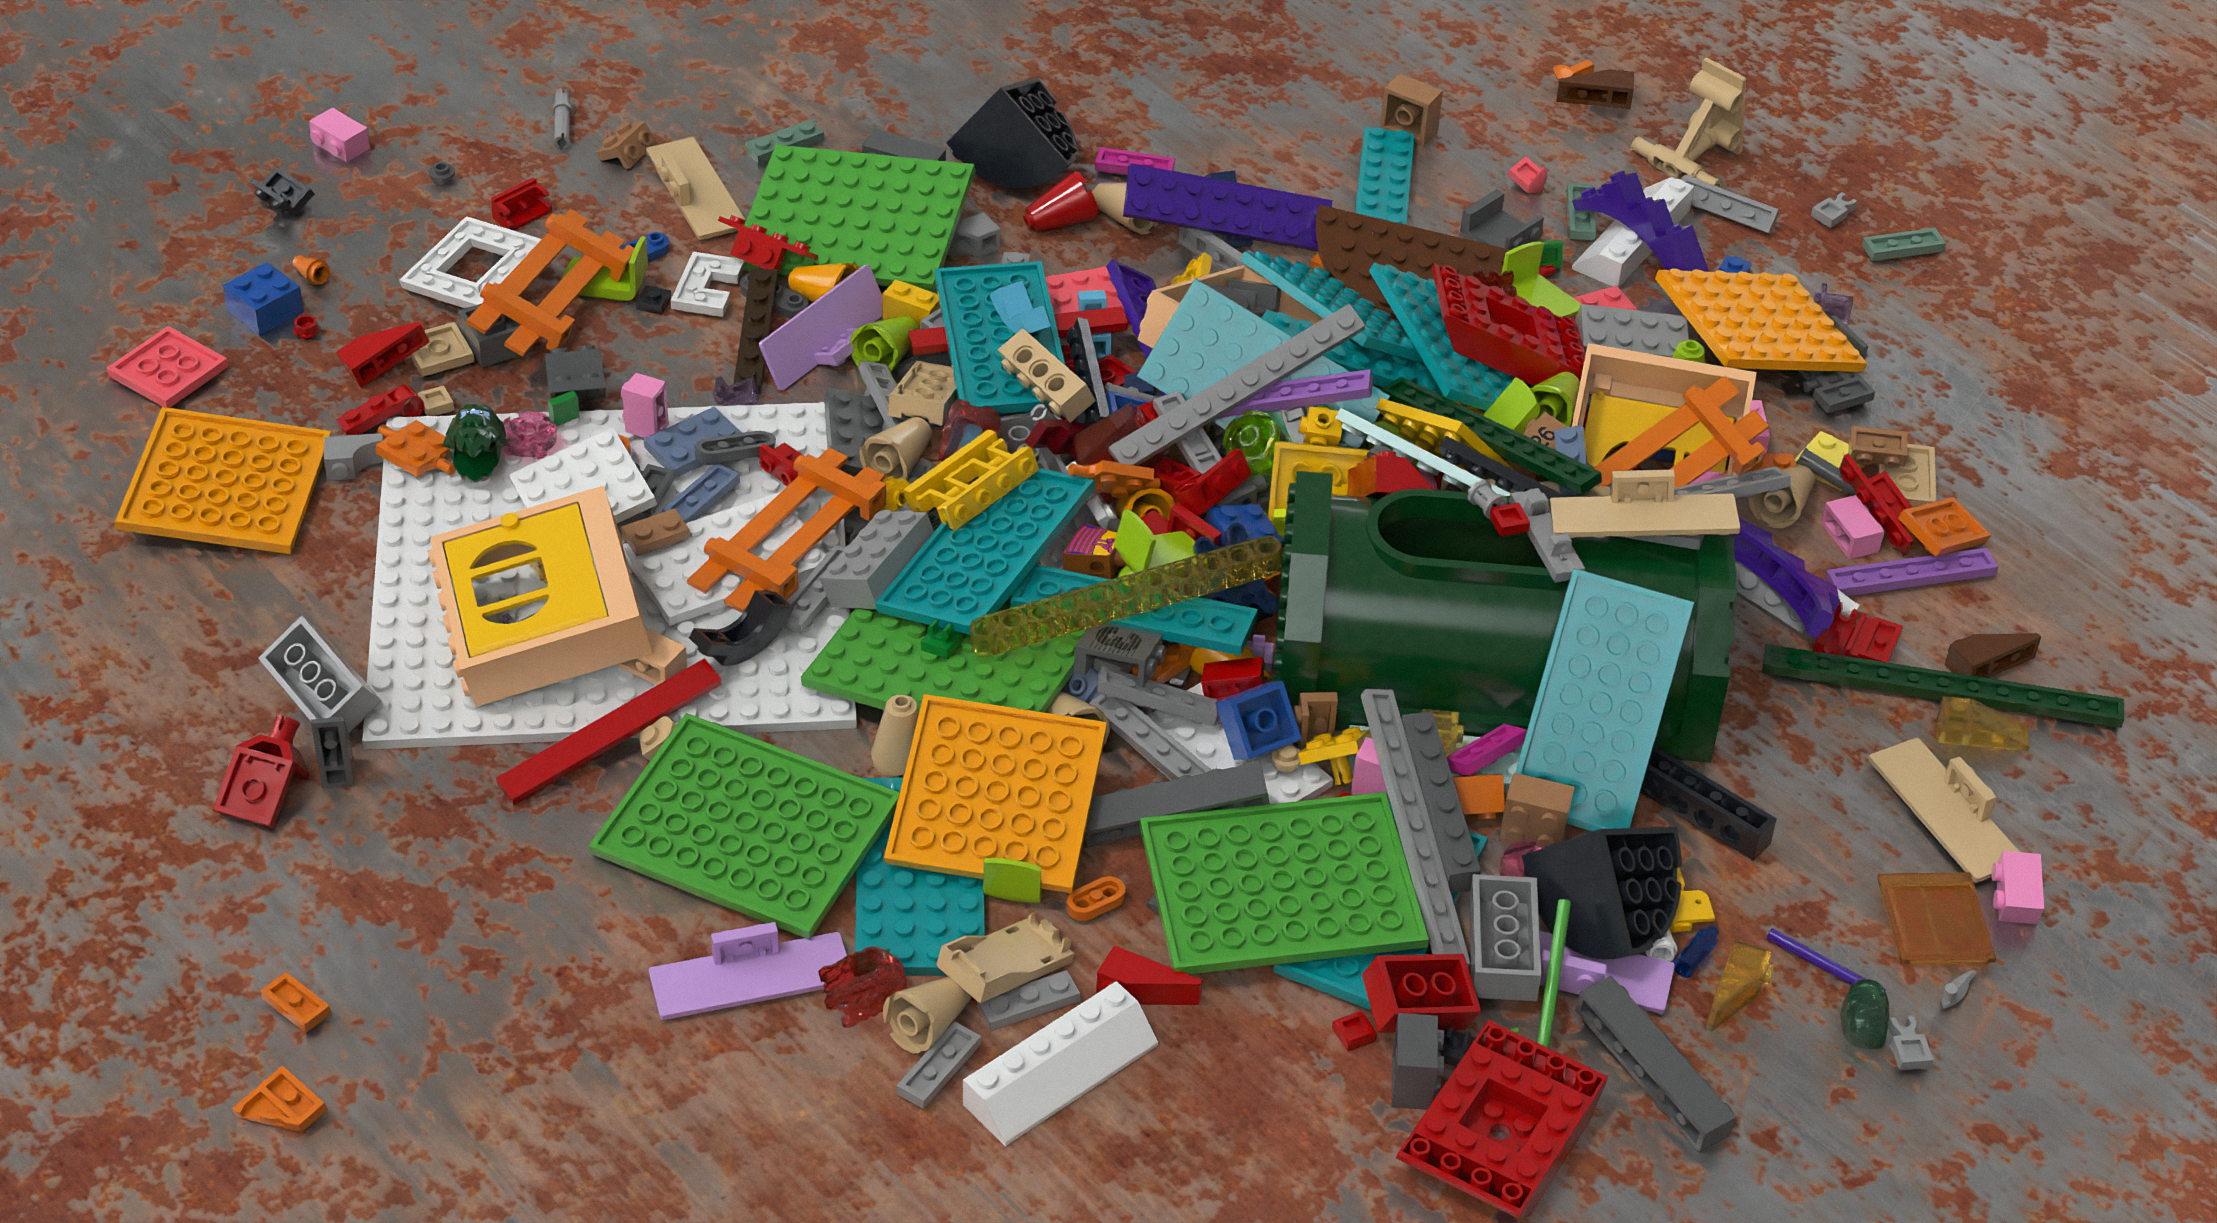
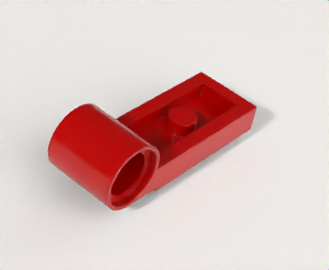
M400 385L387 393L384 392L381 395L371 397L368 402L355 409L346 411L336 421L346 436L359 435L399 412L404 417L420 416L424 410V401L412 387Z
M1233 449L1198 479L1186 481L1178 485L1174 491L1180 505L1199 516L1222 500L1251 476L1252 473L1242 449Z

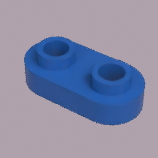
M652 232L646 235L648 262L665 256L669 252V238L660 232ZM639 239L628 242L621 249L623 250L628 244L635 248Z

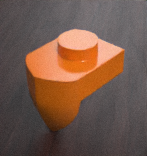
M1587 59L1571 67L1557 65L1553 70L1559 82L1560 78L1592 73L1594 63Z

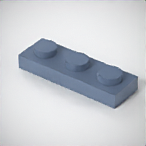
M1583 425L1554 430L1556 451L1588 465ZM1559 484L1561 494L1567 497L1580 495Z
M716 463L662 508V512L675 508L685 523L694 521L740 483V474Z

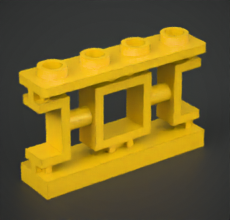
M988 429L904 488L903 492L911 511L928 512L936 507L941 522L944 524L948 522L949 528L956 531L1038 472L1039 467L1031 447H1021L1013 454H1010L1005 440L1001 438L998 440L996 432ZM977 476L979 477L978 479H976V480H975L974 482H972L971 484H969V485L967 484V483H969L970 481H972L974 478H976Z

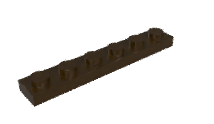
M751 269L733 382L734 393L762 394L766 361L759 347V342L769 336L771 332L778 284L777 269Z

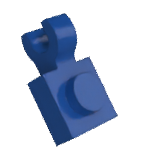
M1726 255L1719 270L1727 273H1738L1740 271L1749 273L1752 262L1743 260L1740 257Z

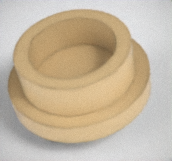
M1289 744L1273 750L1271 760L1275 768L1284 773L1295 771L1300 765L1298 756L1300 750Z

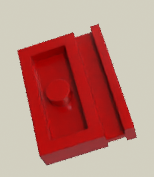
M1862 613L1844 656L1889 663L1902 634L1903 626L1878 617L1871 619L1866 617V613Z

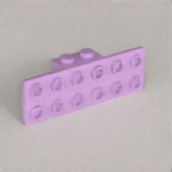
M863 265L759 342L761 352L779 391H784L818 364L831 365L832 367L843 364L846 361L845 358L854 351L852 344H850L853 332L860 326L873 323L883 316L882 294L870 265Z
M775 922L711 934L712 956L649 968V977L661 1020L853 983V974L839 932L813 936L810 940L802 938L778 943V930Z
M1539 931L1540 985L1545 986L1553 934ZM1565 945L1558 990L1580 995L1582 990L1612 976L1619 985L1626 988L1629 996L1640 1008L1664 1014L1675 964L1639 954L1617 959H1596L1577 953Z

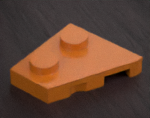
M283 1065L232 1108L235 1116L240 1119L297 1132H303L328 1110L325 1103Z

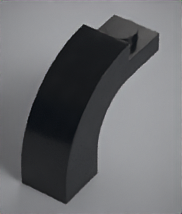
M755 590L745 611L732 624L721 629L693 628L689 639L698 646L697 650L701 654L713 657L722 666L735 665L752 658L767 647L782 630L794 607L777 592Z

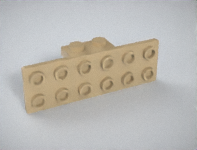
M694 137L646 148L647 156L699 240L739 231V229L718 221L719 216L730 219L731 215L744 220L745 218Z
M1674 470L1612 471L1611 496L1550 498L1553 535L1568 533L1571 539L1575 537L1604 538L1607 536L1729 535L1740 533V522L1734 494L1674 495Z
M1914 738L1870 754L1869 762L1974 882L1977 883L1992 877L1993 863L1999 861L2003 851L2020 852L1990 819L1996 800L1993 791L1983 783L1973 768L1968 766L1960 756L1951 759L1946 769L1919 738Z

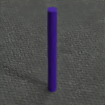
M1773 928L1769 931L1766 939L1878 1000H1881L1885 995V988Z

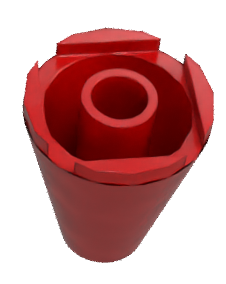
M1074 171L1025 208L1026 214L1023 215V219L1029 230L1033 229L1035 232L1093 221L1098 218L1099 212L1094 195L1091 190L1087 191L1082 185L1086 183V180L1080 172Z

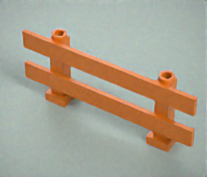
M572 209L565 215L560 213L555 215L552 213L545 224V227L549 229L548 233L500 284L494 282L492 285L487 282L480 293V297L484 299L483 303L466 320V324L485 334L504 314L521 324L505 341V347L523 357L542 336L548 340L547 349L560 348L568 339L575 319L566 314L561 320L557 318L604 266L611 269L609 277L619 282L629 271V262L634 247L628 244L622 250L620 248L624 245L625 240L606 230L600 237L584 228L589 219ZM567 245L585 254L538 306L520 297Z
M1726 376L1705 390L1694 385L1683 394L1686 400L1684 405L1594 467V469L1602 474V482L1596 486L1608 487L1612 484V471H1631L1699 422L1703 423L1714 438L1669 469L1674 470V488L1689 485L1728 456L1734 459L1731 469L1739 477L1762 460L1765 452L1764 447L1759 442L1753 445L1749 442L1767 430L1769 425L1755 409L1734 424L1727 418L1720 407L1738 396L1740 392Z
M830 447L818 458L809 454L807 456H798L793 466L794 470L798 472V477L729 541L721 537L717 539L710 538L704 546V553L709 555V560L687 579V584L706 594L728 572L732 571L746 578L744 582L724 599V603L733 609L743 613L755 590L777 592L787 601L799 589L798 568L794 565L856 506L860 507V517L868 521L886 506V484L882 482L885 479V475L868 466H865L855 477L839 470L848 461V456ZM819 487L835 495L766 561L750 553Z

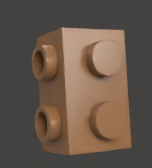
M645 121L634 124L626 122L616 128L617 132L613 136L606 138L602 142L603 146L595 153L600 161L618 157L624 168L630 169L646 154V148L656 144V140Z
M1851 426L1848 453L1860 465L1876 463L1884 464L1888 468L1904 467L1909 457V451L1907 450L1908 432Z
M675 508L621 526L623 544L628 543L636 556L690 538V529Z
M1337 692L1300 693L1299 705H1294L1293 713L1302 739L1292 743L1297 745L1300 751L1306 747L1307 742L1314 740V736L1331 733L1332 737H1334L1338 704Z

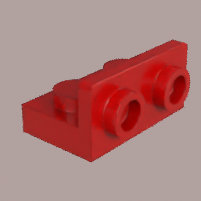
M785 442L775 449L770 448L766 444L759 446V463L765 472L772 474L786 486L798 477V472L794 470L793 466L797 457L803 454Z

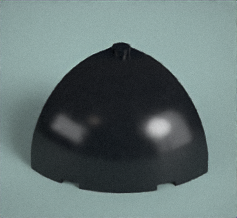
M1038 77L1000 87L946 142L951 148L950 152L956 159L961 160L963 163L974 164L976 175L993 184L1010 188L1033 187L1051 180L1075 161L1076 156L1074 153L1078 150L1075 134L1065 113L1055 108L1056 99Z
M1677 827L1598 829L1522 855L1525 876L1537 878L1538 913L1541 919L1553 933L1558 900H1569L1571 907L1565 945L1584 956L1596 959H1617L1640 954L1652 948L1656 940L1663 938L1674 920L1682 886L1677 881V868L1682 867Z

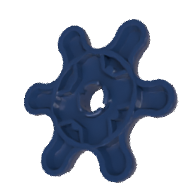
M1240 523L1229 525L1225 532V545L1222 547L1215 545L1207 537L1198 538L1193 545V552L1196 557L1204 562L1206 578L1195 583L1192 590L1193 596L1205 599L1215 597L1217 601L1245 607L1253 605L1263 614L1271 615L1278 610L1279 602L1276 596L1267 590L1264 582L1267 573L1275 571L1279 566L1278 557L1275 553L1269 550L1259 555L1252 553L1246 544V529ZM1231 570L1237 573L1239 577L1238 584L1233 580H1229Z

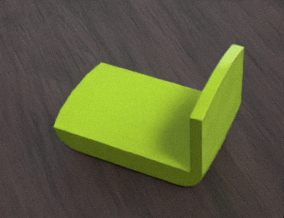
M641 236L629 262V271L619 282L609 277L611 269L604 266L579 295L621 301L632 300L642 285L648 267L647 237ZM575 256L569 262L563 278L582 257Z
M1540 241L1523 244L1505 253L1499 288L1505 294L1512 297L1520 296L1536 307H1546L1559 317L1573 318L1577 315L1581 303L1538 274L1544 243Z
M1516 377L1483 416L1523 434L1530 420L1538 417L1540 406L1532 390Z
M1129 509L1123 511L1114 546L1127 566L1145 581H1156L1202 572L1205 566L1204 562L1196 557L1193 552L1195 541L1184 531L1153 535L1144 521Z
M985 858L983 893L1009 901L1040 903L1044 889H1041L1042 867L1011 859Z

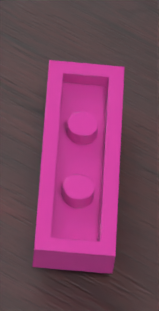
M1100 147L1095 161V170L1124 175H1128V166L1131 163L1174 171L1175 158Z
M1507 724L1497 727L1446 757L1450 771L1459 773L1461 776L1475 775L1478 770L1488 764L1495 763L1498 758L1515 751L1517 747L1524 744L1527 729Z

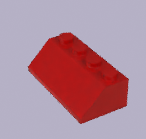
M1378 452V455H1372L1370 459H1364V462H1358L1357 466L1348 470L1347 495L1383 498L1388 494L1406 489L1434 490L1406 457H1396V452Z

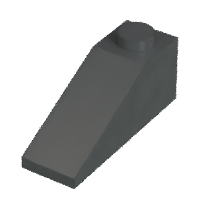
M344 718L311 719L322 789L354 786V759L351 740Z

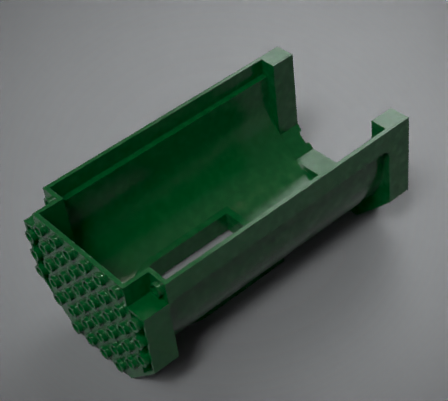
M1297 471L1295 483H1290L1288 487V506L1285 516L1284 549L1281 564L1283 569L1280 575L1279 589L1281 590L1279 591L1278 609L1280 610L1277 615L1276 627L1279 630L1276 632L1275 650H1281V652L1275 653L1273 670L1279 671V674H1273V682L1283 681L1291 706L1299 705L1300 693L1337 692L1338 704L1334 731H1343L1348 729L1349 725L1369 727L1361 694L1365 689L1393 690L1401 718L1402 715L1432 711L1439 733L1482 737L1503 724L1528 730L1570 580L1554 582L1526 532L1500 537L1491 519H1488L1483 514V509L1469 502L1467 492L1406 489L1388 494L1383 498L1332 494L1333 474ZM1504 496L1507 499V505L1510 504V496ZM1705 534L1699 550L1618 536L1572 538V547L1585 567V571L1695 602L1654 746L1678 760L1711 763L1731 669L1728 661L1734 633V622L1732 621L1733 603L1736 601L1737 596L1733 534Z

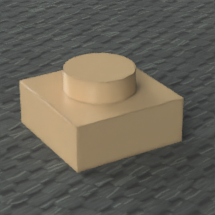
M444 385L417 393L424 401L423 411L426 416H437L454 411L453 400Z

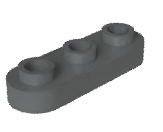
M750 273L740 279V293L744 297H747ZM777 284L774 312L792 319L808 307L807 298Z
M752 431L701 439L696 443L695 457L705 465L760 457L759 446L766 444L770 448L775 449L776 438L773 434L766 431Z

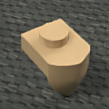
M663 716L639 733L642 756L651 761L677 726V723L669 717Z

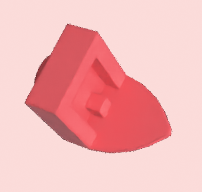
M1525 156L1509 170L1507 175L1527 193H1539L1542 191L1547 180V168L1542 167L1540 169Z

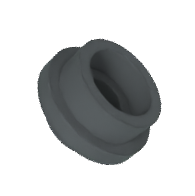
M438 162L431 166L428 171L429 177L436 185H447L453 181L455 176L454 167L446 162Z

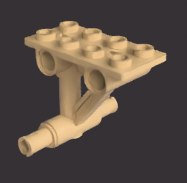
M1706 57L1702 60L1701 71L1694 76L1689 88L1691 93L1700 97V108L1691 116L1688 130L1676 151L1662 144L1654 145L1640 136L1636 137L1632 142L1631 150L1647 158L1649 164L1662 170L1669 177L1682 180L1683 176L1687 175L1721 187L1722 180L1706 173L1704 168L1695 163L1694 160L1707 149H1712L1716 144L1736 154H1740L1743 151L1746 78Z

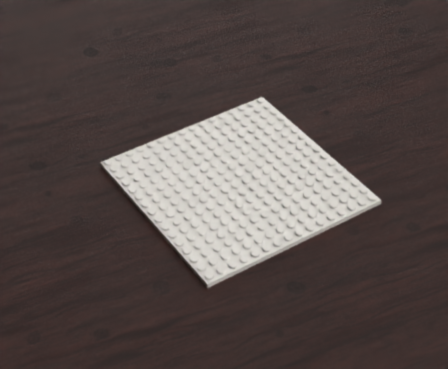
M824 402L715 406L742 433L766 431L773 434L776 438L775 448L785 442L804 456L809 454L815 458H818L827 450ZM714 406L668 408L669 425L666 428ZM623 410L579 411V418L556 427L550 422L549 412L496 414L505 426L508 445L502 447L500 460L493 474L490 477L484 476L479 482L475 483L468 480L465 476L461 478L457 470L454 474L448 475L440 469H433L416 477L388 460H383L367 684L382 701L364 718L362 738L364 750L561 741L657 686L618 667L616 664L476 707L472 697H466L461 685V679L464 678H458L454 669L453 661L456 660L455 657L457 655H452L448 643V638L451 637L452 632L447 633L443 621V616L446 615L447 610L442 611L438 599V594L441 593L442 588L437 589L433 577V572L436 571L437 567H432L428 555V550L432 549L430 540L432 536L526 509L510 480L509 474L612 427L618 435L629 439L631 445L630 456L634 463L640 466V470L644 471L647 464L665 468L644 448L643 437L625 431V420L622 417ZM456 415L393 417L386 420V426L393 430H400L417 420L446 436L450 423ZM449 457L447 460L453 463L452 457ZM760 457L720 462L719 464L740 474V483L698 519L777 492H782L787 486L760 467ZM704 464L676 477L653 515L639 513L617 523L621 540V526L662 513V508L713 465ZM819 487L794 512L802 523L805 524L835 495ZM844 519L817 543L825 555L836 544L844 548L846 547ZM590 547L592 559H593V562H594L592 550H591V547ZM541 560L476 579L472 582L478 607L548 586ZM594 562V566H595L596 574H597V577H598L600 589H601V592H602L604 604H605V607H606V610H607V606H606V603H605V599H604L603 591H602V588H601L599 576H598L597 569H596V565H595V562ZM628 564L645 627L686 646L687 668L705 658L722 679V685L668 715L667 717L678 724L685 713L704 720L718 723L739 733L857 728L855 701L801 685L802 674L850 616V608L831 607L828 602L802 634L783 627L774 640L752 658L735 665L722 666L713 657L701 654L697 650L698 646L689 639L693 628L721 629L736 621L742 613L730 606H726L669 626ZM806 579L798 581L799 587ZM548 598L484 617V619L499 624L519 622L537 613L545 605ZM639 733L630 738H639Z

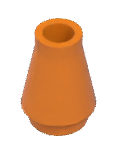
M298 255L293 260V268L299 271L312 285L323 284L330 277V268L326 261L322 259Z

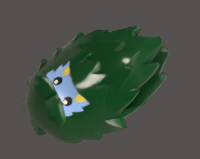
M467 404L459 410L450 423L443 446L450 449L454 467L461 478L465 476L468 480L475 483L479 482L484 476L490 477L493 474L495 467L499 463L502 447L508 445L505 426L493 410L486 405Z

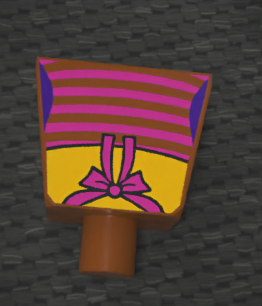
M1081 523L1062 553L1064 570L1112 579L1119 567L1127 566L1114 546L1117 532Z

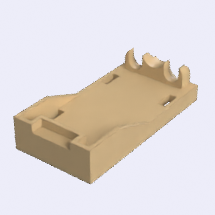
M916 361L890 393L888 416L902 418L903 415L929 420V423L943 425L949 417L957 397L952 367Z
M1035 911L1027 919L989 935L963 936L942 945L936 966L976 1001L982 1003L1071 964L1075 953L1070 950L1071 939L1066 937L1061 942L1059 938L1060 929L1055 928L1046 918L1041 920L1039 924L1036 920L1037 911Z

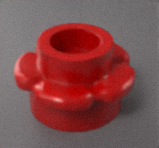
M311 315L299 316L294 321L295 328H293V333L301 339H312L320 331L316 318Z

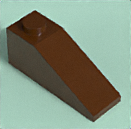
M1608 69L1560 78L1556 102L1630 109L1634 91V72Z
M2038 633L1973 634L1964 639L1955 640L1950 644L1945 666L1952 673L1990 678L2035 658L2041 636Z

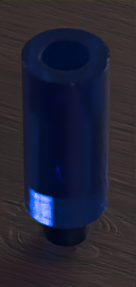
M1709 925L1707 929H1699L1673 960L1675 964L1674 971L1682 977H1691L1717 945L1719 930L1713 925Z

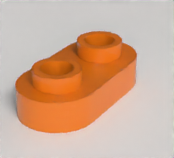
M1106 876L1074 890L1067 897L1066 910L1068 915L1078 921H1087L1119 907L1125 900V884L1116 877Z

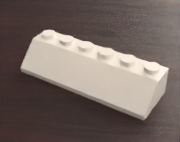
M1670 177L1643 190L1646 198L1652 197L1653 200L1665 199L1673 224H1678L1690 211L1694 186L1680 179ZM1615 219L1572 265V270L1612 287L1617 285L1619 288L1649 256L1652 250L1633 230Z
M1116 981L963 1079V1106L1006 1147L1156 1048L1158 1041L1139 1002Z

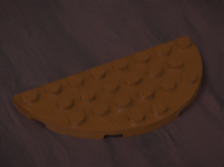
M1320 204L1316 215L1315 237L1318 254L1323 267L1330 273L1329 277L1344 282V288L1347 287L1360 293L1359 298L1373 302L1375 309H1381L1391 315L1390 318L1398 320L1369 272L1374 262L1384 266L1386 264L1392 265L1404 273L1408 271L1413 272L1419 278L1425 280H1434L1432 271L1434 263L1442 267L1446 265L1452 267L1458 274L1465 277L1473 276L1486 286L1499 287L1505 253L1510 251V249Z

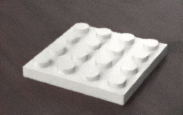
M613 427L509 474L510 480L526 508L600 486L605 488L616 523L657 505L653 493Z

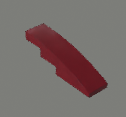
M1039 420L1024 441L1032 449L1047 447L1054 455L1070 453L1077 461L1104 458L1101 454L1102 440L1090 438L1089 429L1085 423L1065 420Z

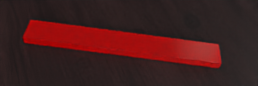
M1122 306L1054 314L1059 338H1067L1068 330L1074 326L1077 317L1088 319L1091 335L1128 330V321ZM944 327L908 331V339L913 355L949 351Z
M704 658L496 777L497 785L510 802L515 805L643 731L663 716L674 713L722 685V679Z

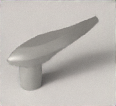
M1975 970L1968 971L1945 985L1941 998L1944 1009L1952 1007L1964 997L1970 981L1977 974Z

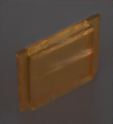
M1970 872L1891 873L1877 875L1901 964L1994 963L1996 961L1994 948Z

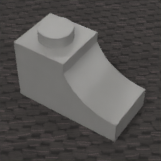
M382 433L324 437V463L327 481L356 479L358 472L365 467L383 462L384 458L376 454L375 446L383 440Z

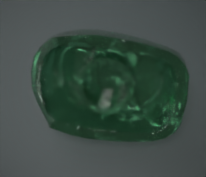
M1858 979L1850 986L1841 1007V1024L1844 1037L1850 1045L1865 1049H1879L1886 1043L1889 1026V1001L1886 991L1877 981Z

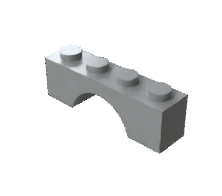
M984 212L959 221L948 254L966 253L979 258L999 250L1000 227Z

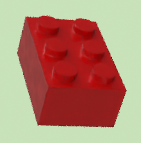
M1464 954L1377 956L1362 974L1378 1033H1395L1398 1013L1438 1016V1030L1445 1031V1028L1448 1029L1449 1027H1453L1454 1030H1465L1481 1012Z

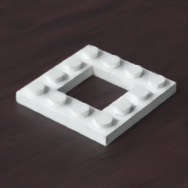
M466 216L415 264L399 282L402 289L462 308H469L483 303L484 299L480 297V293L487 282L492 285L494 282L500 284L541 239ZM472 247L503 256L476 283L446 274V271Z

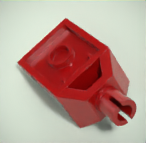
M276 715L275 723L269 736L260 734L236 745L212 809L214 812L274 829L292 777L295 776L308 780L310 775L300 751L293 746V739L300 726L299 721L287 716L284 719L283 715Z

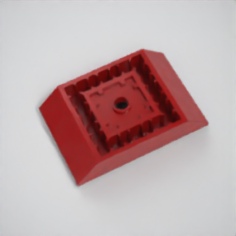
M1434 263L1432 271L1442 317L1454 352L1533 385H1537L1561 372H1570L1581 381L1586 354L1578 326L1573 319L1554 315L1546 307L1533 306L1520 296L1512 297L1505 294L1499 287L1486 286L1473 276L1465 277L1458 274L1450 266L1444 265L1442 267Z
M1488 1020L1397 1153L1396 1159L1518 1219L1530 1216L1589 1124L1608 1076ZM1502 1132L1508 1138L1496 1139L1492 1136V1133Z

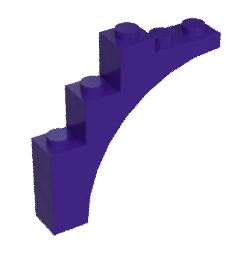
M1625 171L1617 172L1610 176V181L1602 184L1597 190L1595 187L1585 189L1580 192V197L1572 201L1575 211L1591 210L1604 213L1619 220L1633 230L1649 246L1665 270L1674 268L1681 271H1693L1698 269L1709 272L1693 225L1681 227L1680 223L1673 224L1665 199L1653 200L1652 197L1646 198L1637 172L1625 174Z
M1739 518L1740 533L1733 534L1735 559L1772 586L1796 611L1804 623L1807 634L1818 639L1821 632H1826L1834 620L1833 613L1840 603L1837 586L1806 571L1803 559L1773 545L1771 533Z

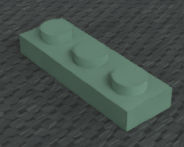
M810 119L746 142L745 151L757 164L770 160L776 144L807 147L824 141V132Z
M1567 183L1569 239L1595 240V211H1575L1572 202L1581 196V191L1591 188L1593 185Z
M1936 228L1864 237L1862 247L1871 261L1944 252L1946 245Z

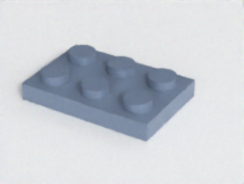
M714 406L643 440L644 448L666 469L674 470L676 478L704 465L695 457L696 443L699 440L742 432Z

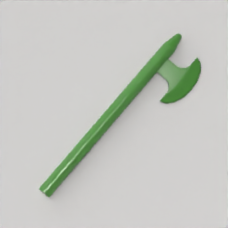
M1565 899L1558 900L1537 1043L1547 1048L1550 1047L1571 902ZM1519 1027L1512 1028L1511 1031L1518 1033Z

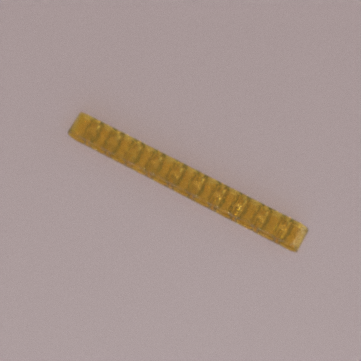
M1262 536L978 617L969 626L972 652L979 657H990L1272 576L1281 569V542L1273 536Z

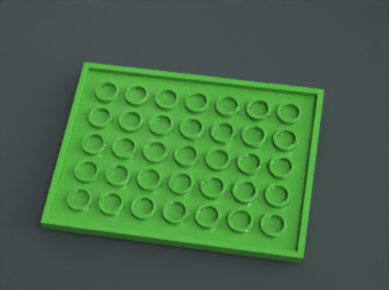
M776 144L745 226L751 228L752 224L759 225L767 229V235L773 236L774 232L789 238L787 243L794 245L796 241L811 246L809 252L818 255L817 260L787 249L778 274L789 275L798 266L853 263L860 268L863 265H870L878 285L890 286L896 279L928 291H935V268H943L976 172L975 166L968 163ZM744 262V271L763 269L749 262Z
M1003 604L978 637L962 633V643L946 659L921 651V640L928 633V624L879 613L877 609L855 608L802 674L801 685L882 710L885 709L886 703L891 697L895 695H908L916 701L920 711L923 695L927 694L1045 713L1073 675L1075 646L1089 627L1050 616L1011 609V605Z
M685 713L588 847L592 855L763 922H775L776 927L810 940L894 815L900 792Z
M1386 792L1140 818L1139 827L1169 958L1174 972L1182 971L1187 974L1428 947L1429 938Z

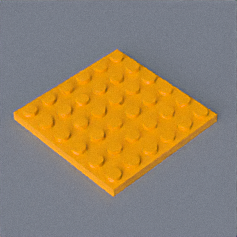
M1674 268L1658 270L1656 281L1724 367L1864 372L1867 362L1859 354V351L1834 326V321L1826 315L1822 307L1816 303L1810 296V293L1800 284L1797 277L1792 274L1774 275L1766 272L1750 274L1743 271L1727 273L1721 270L1704 272L1698 269L1681 271Z
M162 407L116 517L115 528L121 531L291 554L324 462V437H331V431Z
M924 694L886 847L885 864L983 879L985 858L1011 859L1042 867L1041 889L1072 894L1107 731V722Z

